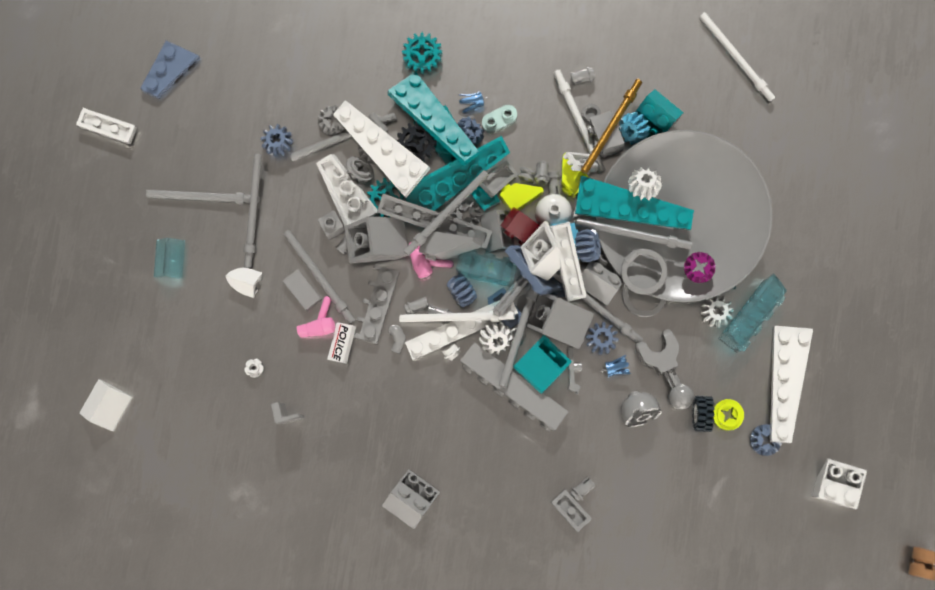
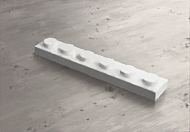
M496 301L472 313L490 312L494 309V307L498 304L499 301ZM514 302L511 303L505 312H515V315L518 314ZM491 320L452 321L405 342L412 360H415L485 329V324L492 326Z

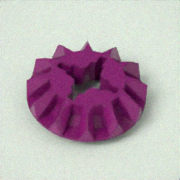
M693 253L684 263L686 276L695 283L709 281L716 270L714 259L708 253ZM695 260L700 264L707 263L703 268L704 274L700 270L693 272L697 267Z

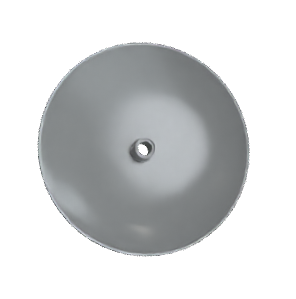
M675 130L659 133L640 141L628 149L611 167L604 182L629 190L628 181L634 170L638 171L642 167L644 170L650 168L651 172L656 171L657 176H661L662 187L658 195L653 198L694 210L691 230L599 217H596V222L670 237V235L676 236L677 239L693 243L691 250L676 246L671 248L662 243L597 230L602 249L615 271L621 276L624 258L634 249H651L663 257L667 265V278L658 291L647 295L672 302H696L710 299L727 292L743 281L763 256L772 228V204L769 190L763 176L753 161L727 140L713 134L694 130ZM696 252L708 253L714 259L716 265L713 277L704 283L691 281L684 272L686 259ZM639 255L628 265L627 275L634 286L647 289L653 287L659 281L661 267L652 256ZM695 260L697 267L693 272L700 270L704 274L703 268L707 263L700 264Z

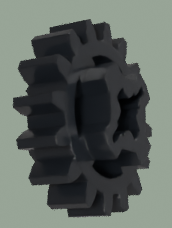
M415 122V126L408 123L407 129L402 127V133H397V138L399 139L396 141L410 152L416 153L414 155L423 162H425V157L431 158L430 152L435 153L436 151L434 146L437 145V140H433L435 138L422 126H418L417 122Z

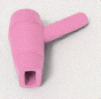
M420 246L410 254L413 268L419 278L431 275L433 272L431 266L451 268L454 265L452 260L436 259V261L425 259V255L418 252Z
M329 296L324 297L317 320L297 326V333L300 338L324 336L335 332L334 320L331 317L326 318L331 302Z

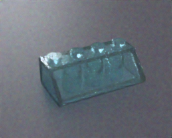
M775 274L768 276L761 282L718 337L720 341L737 353L747 349L751 343L749 339L752 335L756 336L763 327L760 325L764 320L768 321L774 314L773 308L776 305L780 306L785 300L784 294L787 290Z

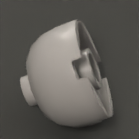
M639 391L630 393L621 407L622 418L628 427H638L647 424L646 419L652 417L654 420L662 413L660 405L654 396L644 392L639 393Z

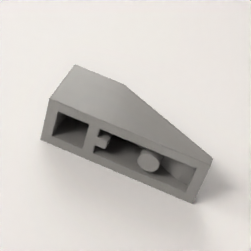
M433 231L426 238V242L419 248L418 252L425 255V259L436 261V258L444 260L480 248L482 243L472 237Z

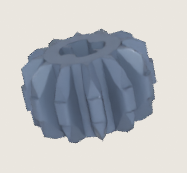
M277 124L274 129L269 125V132L263 130L266 136L261 137V141L264 142L262 148L267 149V154L273 153L277 157L280 152L283 156L285 155V149L287 151L291 150L288 145L293 144V140L290 139L292 134L287 132L288 129L285 126L281 128Z
M590 229L577 232L575 246L578 258L582 262H592L599 259L601 245L598 233Z
M463 274L455 275L447 282L448 290L461 307L470 305L477 298L476 291Z
M602 322L601 328L598 323H595V330L593 328L588 329L592 335L585 336L586 339L592 340L586 345H594L591 350L592 352H595L598 348L599 355H602L603 349L606 354H609V347L611 349L616 348L612 342L619 341L618 338L613 337L618 332L610 331L613 327L612 325H609L606 329L605 322ZM603 334L607 341L605 340L603 343H600L601 340L597 339V336L599 337Z

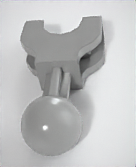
M667 329L662 333L661 338L664 343L662 352L656 353L651 351L645 342L636 343V351L642 364L648 368L655 369L658 375H665L671 387L669 394L670 403L677 409L689 408L694 402V393L689 386L681 383L674 369L678 366L676 356L679 353V343L672 331Z

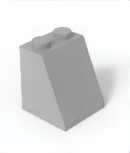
M365 217L344 226L349 263L397 260L408 256L403 251L408 245L405 225L402 220L389 217Z
M538 294L536 302H534L526 327L579 349L584 342L588 327L592 323L594 313L556 296Z

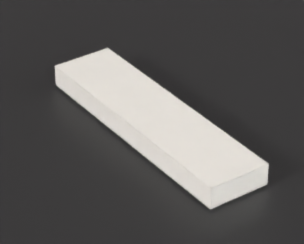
M570 222L550 226L559 247V270L566 301L571 302L586 298Z

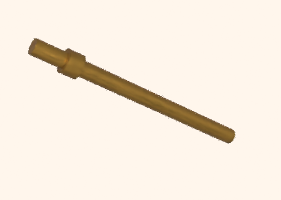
M636 79L630 90H627L624 94V100L583 165L582 173L588 174L629 104L634 102L637 97L636 93L642 85L641 80Z

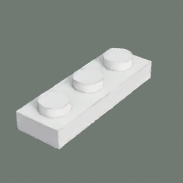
M85 108L82 109L76 124L80 128L127 144H131L137 129L135 125Z

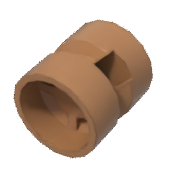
M913 546L911 558L914 562L910 563L908 574L935 581V551Z

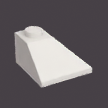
M544 221L521 246V250L530 272L548 281L560 269L559 247L548 222Z

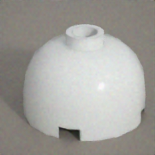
M550 194L544 196L535 207L534 217L536 223L540 226L544 221L548 222L549 226L570 222L572 219V208L565 197L559 194Z

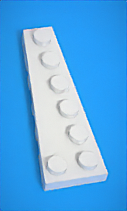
M346 100L333 114L406 198L431 169Z
M785 326L773 327L770 442L792 443L813 329Z

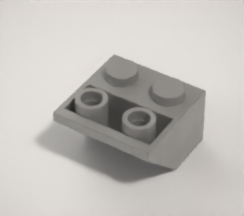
M602 253L599 259L590 262L582 273L585 291L605 305L609 304L623 283L622 277L615 271L606 255Z
M408 470L382 506L414 529L440 491L411 470Z

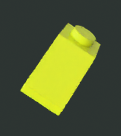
M562 156L561 186L563 188L561 190L566 196H571L574 199L578 196L581 176L590 177L581 171H572L571 167L573 165H568V159H564Z
M514 183L511 186L508 184L500 190L502 193H500L499 198L509 212L513 207L520 211L542 196L544 190L542 187L518 183Z

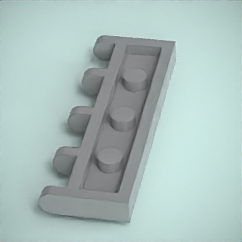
M374 264L373 268L380 271L376 282L371 280L368 282L369 285L375 287L370 300L363 298L362 302L369 304L365 318L357 317V321L363 322L360 334L354 333V338L378 344L400 272Z

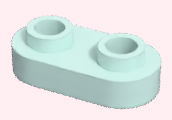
M505 105L486 114L482 119L483 130L487 133H495L513 124L517 119L516 109L511 105ZM508 111L511 113V116H505L504 113ZM493 120L495 123L490 125L488 121Z

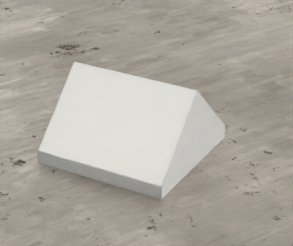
M98 379L79 414L91 423L114 431L133 397Z

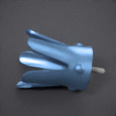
M481 92L459 94V96H471L460 99V103L474 102L471 106L463 109L462 112L466 113L474 108L484 106L483 99L488 97H482Z
M626 355L614 361L605 362L606 369L601 370V372L607 371L608 377L616 374H631L629 369H622L629 366V363L626 362Z

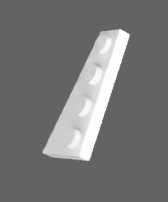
M330 154L316 163L344 226L378 214L376 207L352 176L347 173V170L335 154Z

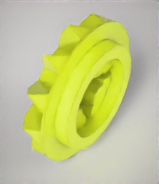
M725 399L714 406V423L719 428L734 430L742 424L744 411L737 401ZM732 408L731 415L735 419L728 418L725 420V415L722 411L727 412Z

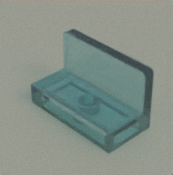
M164 238L156 241L154 277L182 278L184 240Z

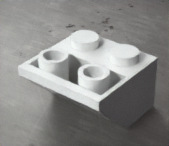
M827 459L816 478L812 497L847 508L857 509L867 470Z

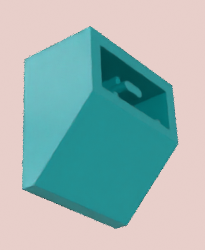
M656 89L645 97L635 111L638 115L643 114L644 120H648L646 124L651 127L648 131V137L670 131L684 113Z
M543 335L513 367L542 394L572 361Z

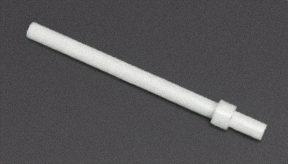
M704 12L700 19L752 80L757 91H761L769 102L774 100L776 97L768 89V84L758 77Z
M556 70L553 73L559 84L558 89L564 95L591 154L594 149V143L571 95L569 83L565 81L561 70ZM598 155L595 162L599 166L598 173H602L606 170Z
M493 310L480 313L404 314L399 316L400 322L472 320L499 322L500 320L515 319V312H504L500 317L494 314Z

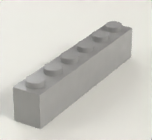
M475 342L460 360L464 370L470 374L472 371L478 375L477 379L483 384H491L494 387L493 391L499 396L505 395L510 398L508 401L516 408L522 407L526 410L524 414L530 419L534 420V418H537L541 421L540 426L548 432L550 430L555 431L569 412L544 393L540 394L528 381L513 370L511 371L506 388L499 386L505 364Z

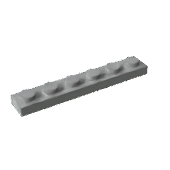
M386 194L382 195L377 210L378 213L426 228L440 214L439 212ZM448 216L434 230L435 232L475 238L482 243V248L485 249L492 230Z

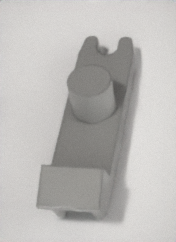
M567 347L568 358L572 361L568 366V390L578 394L581 386L575 384L574 371H582L581 362L574 363L573 347Z

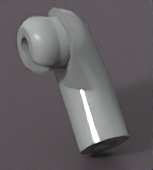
M392 325L388 329L389 334L395 340L391 351L400 354L406 337L400 326Z

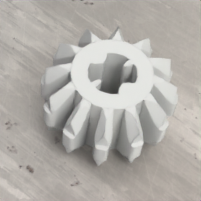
M641 167L638 171L634 170L628 181L629 191L633 192V197L640 196V200L645 197L649 201L651 197H656L662 187L661 176H657L656 171L651 172L650 168L644 170Z
M718 296L713 297V300L711 298L706 299L707 304L703 303L701 305L705 310L701 311L700 315H706L703 322L710 320L709 327L715 324L717 328H720L721 323L726 326L728 325L727 320L733 319V316L729 313L734 312V309L728 308L731 305L730 301L724 303V296L720 300ZM719 308L721 312L715 315L713 311Z
M501 321L498 324L492 322V326L485 324L486 330H480L482 336L479 337L482 348L490 354L495 351L499 355L500 350L506 352V346H511L510 340L513 339L509 327L504 326Z

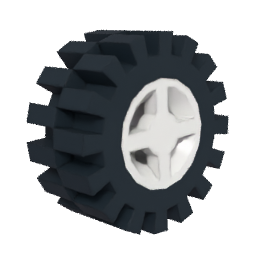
M695 396L692 414L694 431L711 432L715 417L713 397Z

